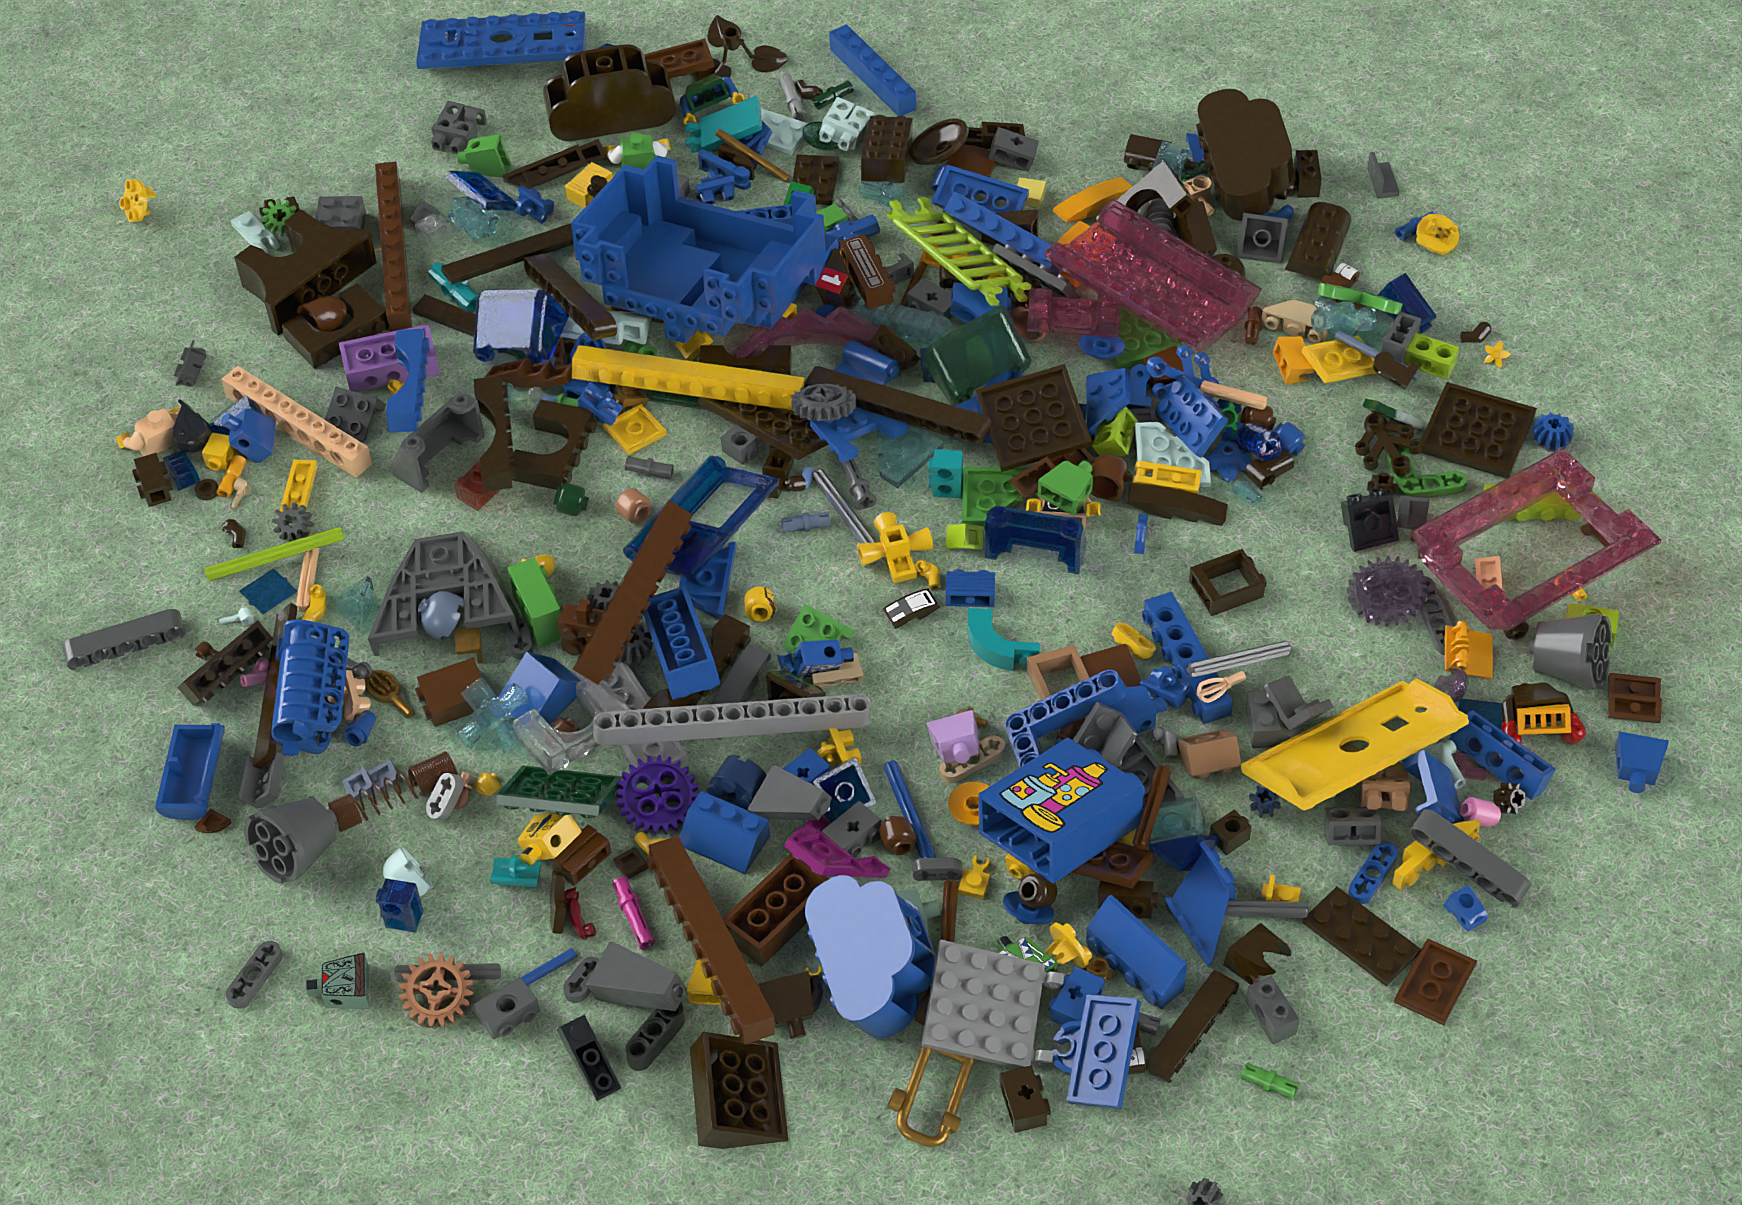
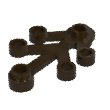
M1381 413L1369 414L1364 422L1366 432L1361 440L1355 444L1356 453L1360 456H1365L1363 459L1364 468L1366 470H1375L1378 467V457L1383 449H1385L1391 459L1393 473L1398 477L1408 475L1411 470L1410 459L1405 455H1400L1395 446L1408 448L1411 454H1419L1423 450L1422 441L1420 439H1412L1414 437V430L1411 425L1389 423ZM1386 431L1399 433L1400 437L1388 435ZM1376 434L1378 440L1370 451L1369 443Z

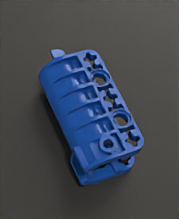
M295 619L285 622L283 638L278 637L276 660H280L271 735L278 744L282 745V754L285 756L299 755V750L314 754L323 753L330 743L331 732L337 729L341 721L349 648V635L342 628L309 620ZM334 636L339 637L340 643L338 647H334L336 642ZM327 696L333 697L337 703L328 701ZM317 733H320L319 743L321 745H316L314 740Z

